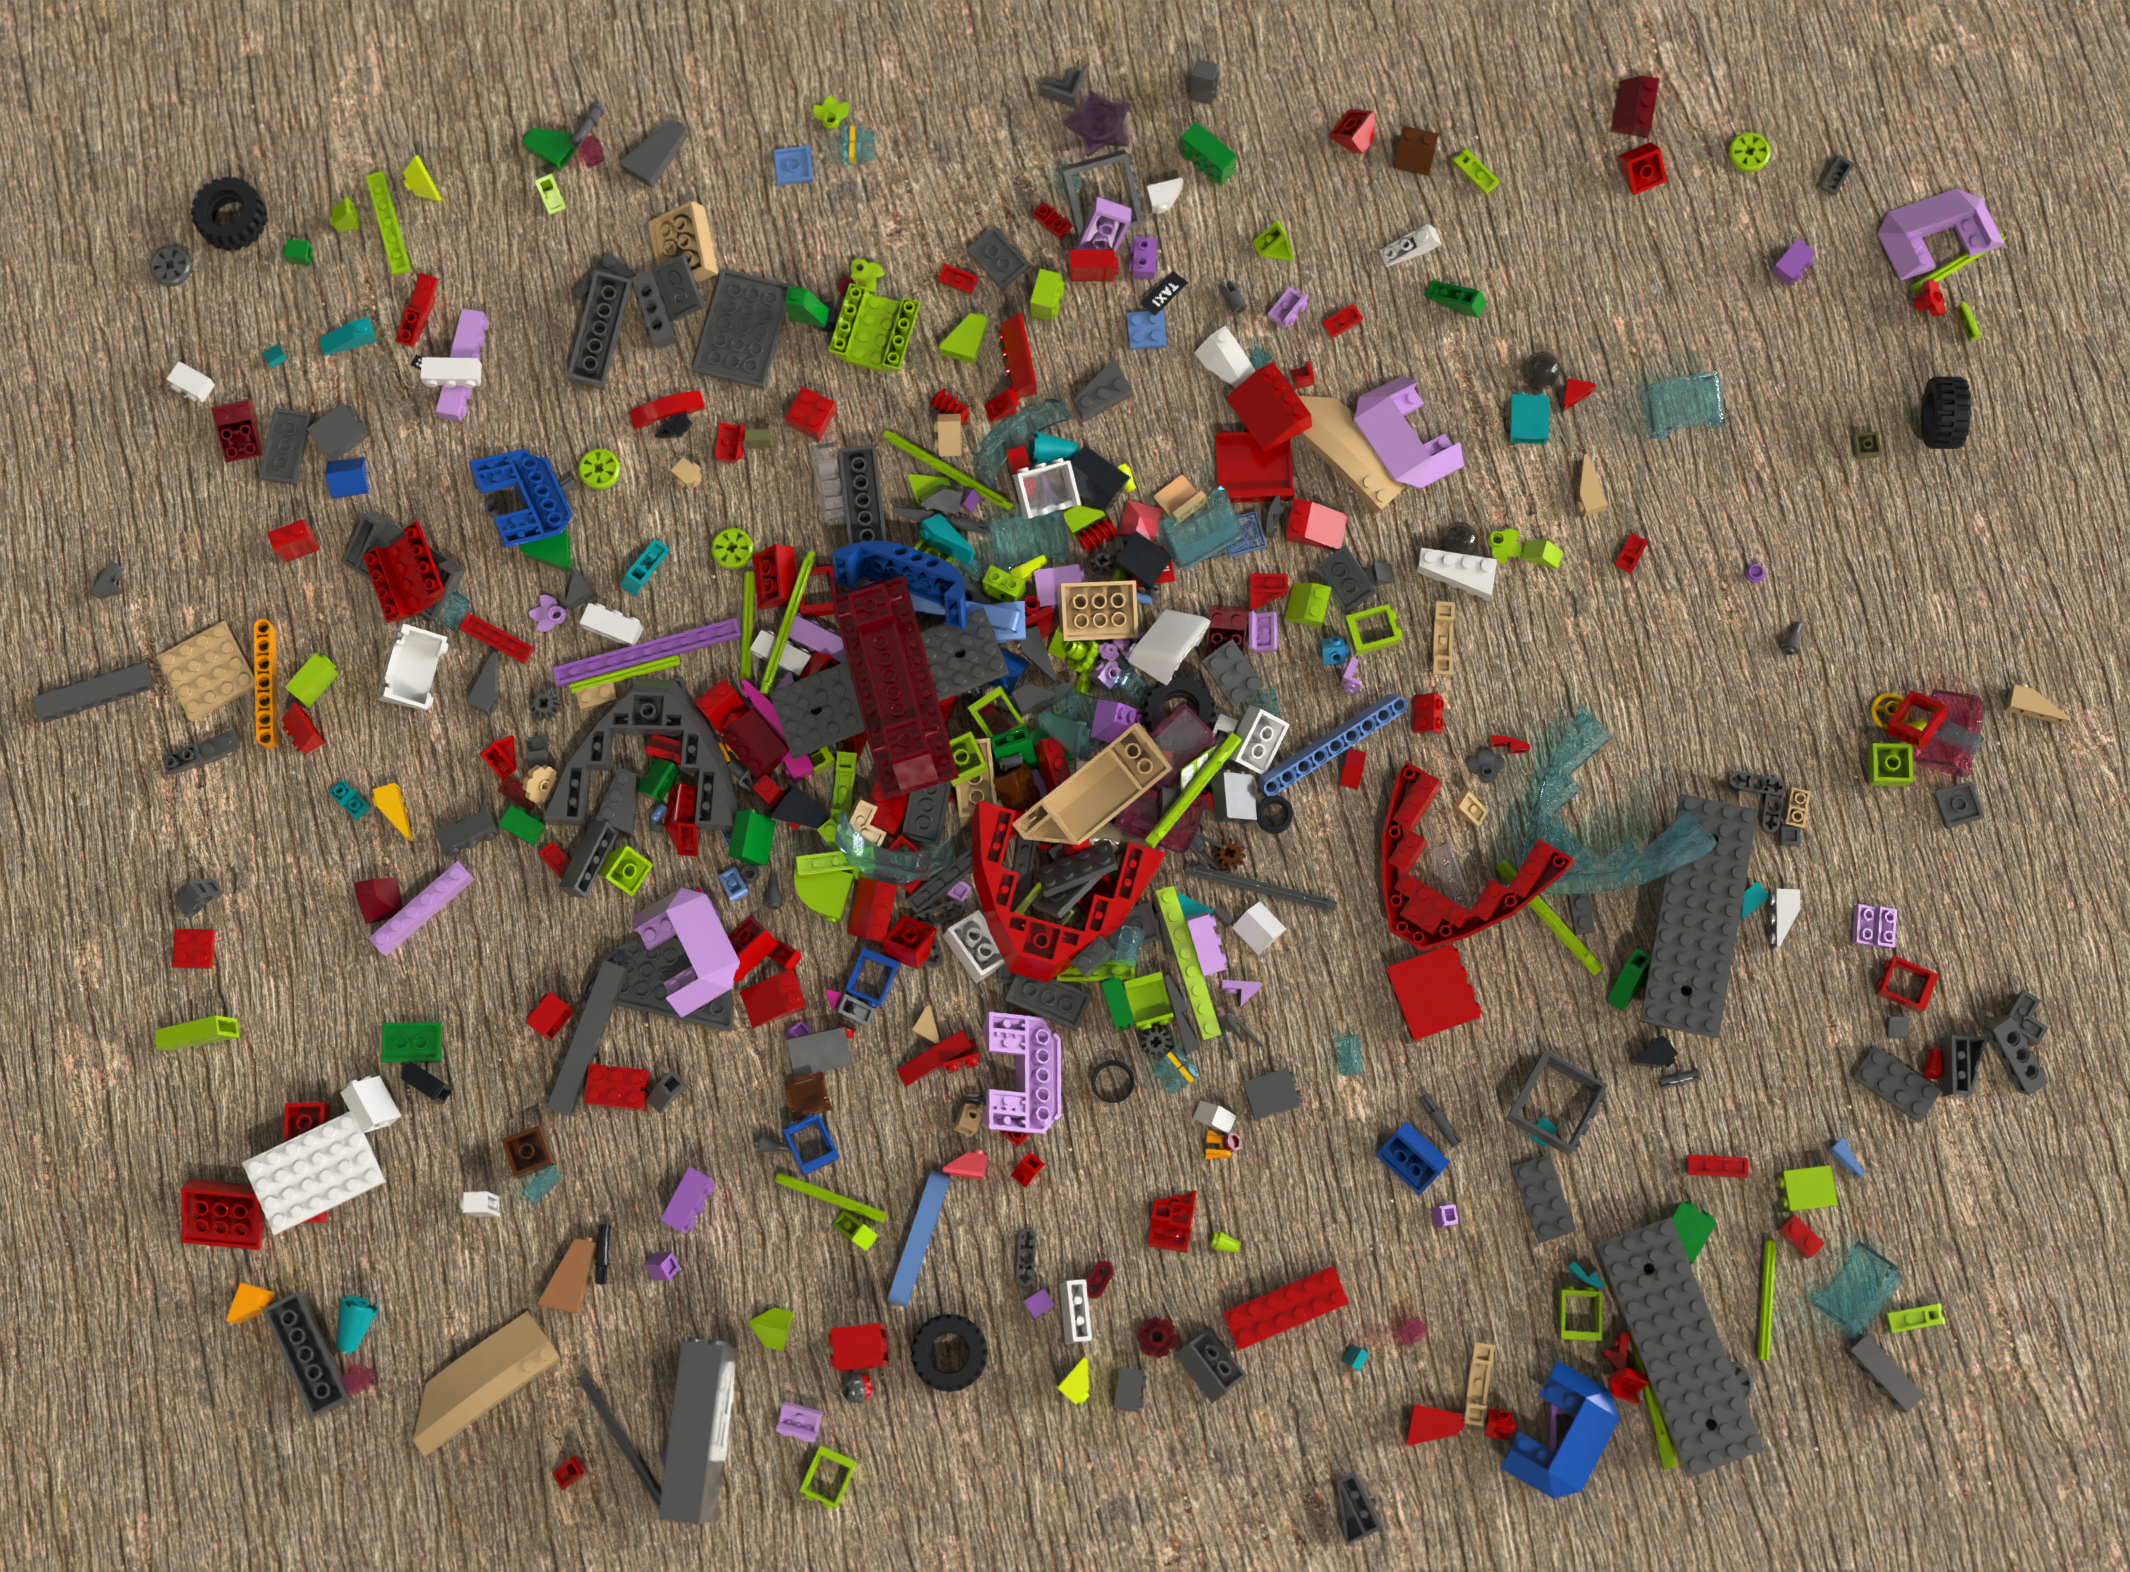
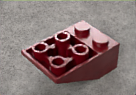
M252 398L219 404L211 408L225 463L263 455Z
M1210 604L1209 620L1211 622L1207 632L1206 656L1229 639L1234 640L1244 655L1248 607Z

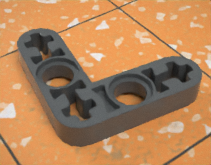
M1741 771L1733 772L1728 778V785L1731 789L1765 795L1760 827L1766 834L1775 833L1780 826L1785 793L1784 782L1781 779ZM1738 776L1740 781H1746V779L1749 778V780L1747 781V787H1745L1746 783L1740 782L1738 785H1736V782L1732 779H1735V777ZM1752 780H1759L1761 788H1753L1751 785ZM1766 781L1768 782L1767 786H1773L1776 783L1780 789L1774 792V788L1768 787L1765 791ZM1773 801L1777 803L1778 809L1776 811L1769 810L1768 802ZM1770 816H1774L1771 823L1775 826L1768 829L1769 827L1765 823L1770 820Z
M952 900L918 913L912 919L917 920L920 918L923 921L927 919L926 915L929 914L930 920L933 923L930 926L937 927L962 917L965 913V906L960 900ZM957 904L958 907H962L959 909L960 913L950 912L949 915L951 917L947 918L944 908L947 907L948 911L953 909V905ZM941 911L944 914L943 919L935 921L933 919L934 912ZM934 937L931 949L934 955L939 956V958L933 964L932 961H928L931 958L929 954L925 962L931 968H937L942 963V955Z

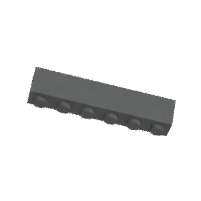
M138 662L125 669H115L112 673L106 675L98 674L90 680H79L71 686H60L52 692H41L39 696L33 697L38 719L47 723L155 689L150 668L144 663Z

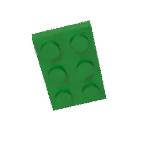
M382 1023L381 1062H441L443 1023Z

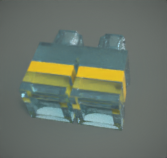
M842 125V166L850 165V163L864 165V161L874 160V148H865V144L875 143L874 132L865 131L864 126Z
M1178 1046L1159 1061L1160 1065L1153 1071L1159 1080L1167 1074L1172 1078L1165 1085L1171 1094L1180 1089L1184 1090L1201 1076V1073L1188 1061V1058Z

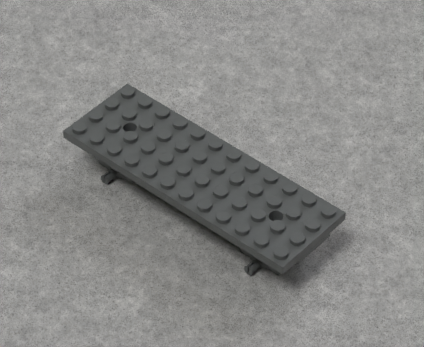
M984 607L967 613V622L963 630L947 625L945 622L920 632L939 702L970 689L974 698L977 697L975 691L979 697L981 693L978 686L1010 674ZM848 661L769 692L793 759L828 746L831 754H834V751L837 753L836 742L865 731Z
M1686 794L1679 795L1639 1022L1685 1033L1719 1038L1758 814L1757 809Z
M1669 1217L1596 1244V1249L1687 1478L1765 1450L1672 1218Z

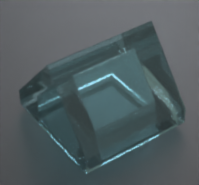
M1255 347L1249 361L1252 365L1262 368L1271 362L1272 355Z

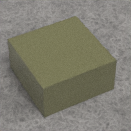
M745 430L747 448H771L769 430Z
M1878 431L1855 433L1852 436L1855 460L1877 458L1882 454Z

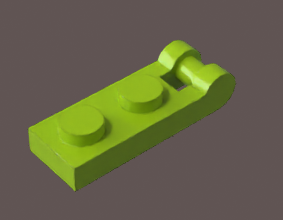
M1463 148L1458 156H1454L1450 160L1452 165L1458 168L1484 195L1490 193L1500 183L1467 148Z
M1941 1303L1887 1313L1886 1318L1890 1334L1946 1323L1945 1318L1941 1314ZM1930 1311L1933 1312L1934 1319L1930 1320L1928 1313Z

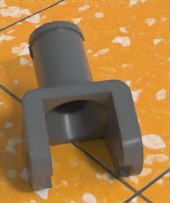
M732 760L728 764L729 772L739 779L740 787L751 794L752 789L744 783L752 773L749 769L745 770Z

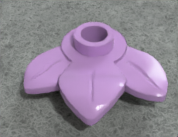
M540 595L541 606L529 611L530 617L534 621L539 622L537 630L542 632L551 630L555 624H561L566 619L564 608L558 606L556 599L549 595ZM560 613L559 618H554V615Z

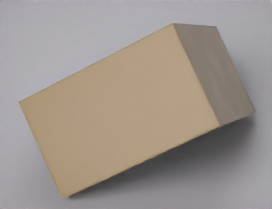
M858 796L842 829L843 834L879 850L887 832L870 824L878 807Z

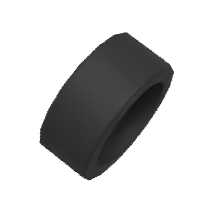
M1276 795L1263 799L1257 809V823L1260 828L1271 834L1287 830L1293 818V809L1289 801ZM1278 804L1284 808L1286 818L1282 824L1273 826L1265 821L1263 812L1268 805Z

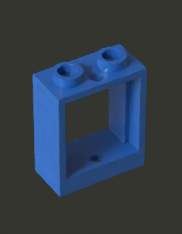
M863 948L845 992L857 1000L867 1001L866 1004L877 1009V1006L883 1007L900 963ZM866 960L891 969L879 1000L853 990Z
M810 1114L802 1119L803 1122L799 1124L793 1122L785 1126V1130L782 1132V1136L802 1177L837 1161L839 1158L838 1152L819 1114L816 1116ZM815 1125L828 1153L803 1164L790 1136Z

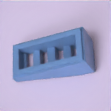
M1843 1138L1838 1139L1828 1149V1152L1855 1178L1862 1177L1865 1174Z

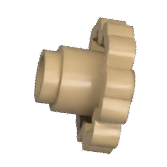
M536 765L531 768L523 779L522 789L526 791L525 797L534 803H539L540 801L546 803L548 800H551L554 795L553 792H555L560 781L556 777V770L548 765H543L542 767Z

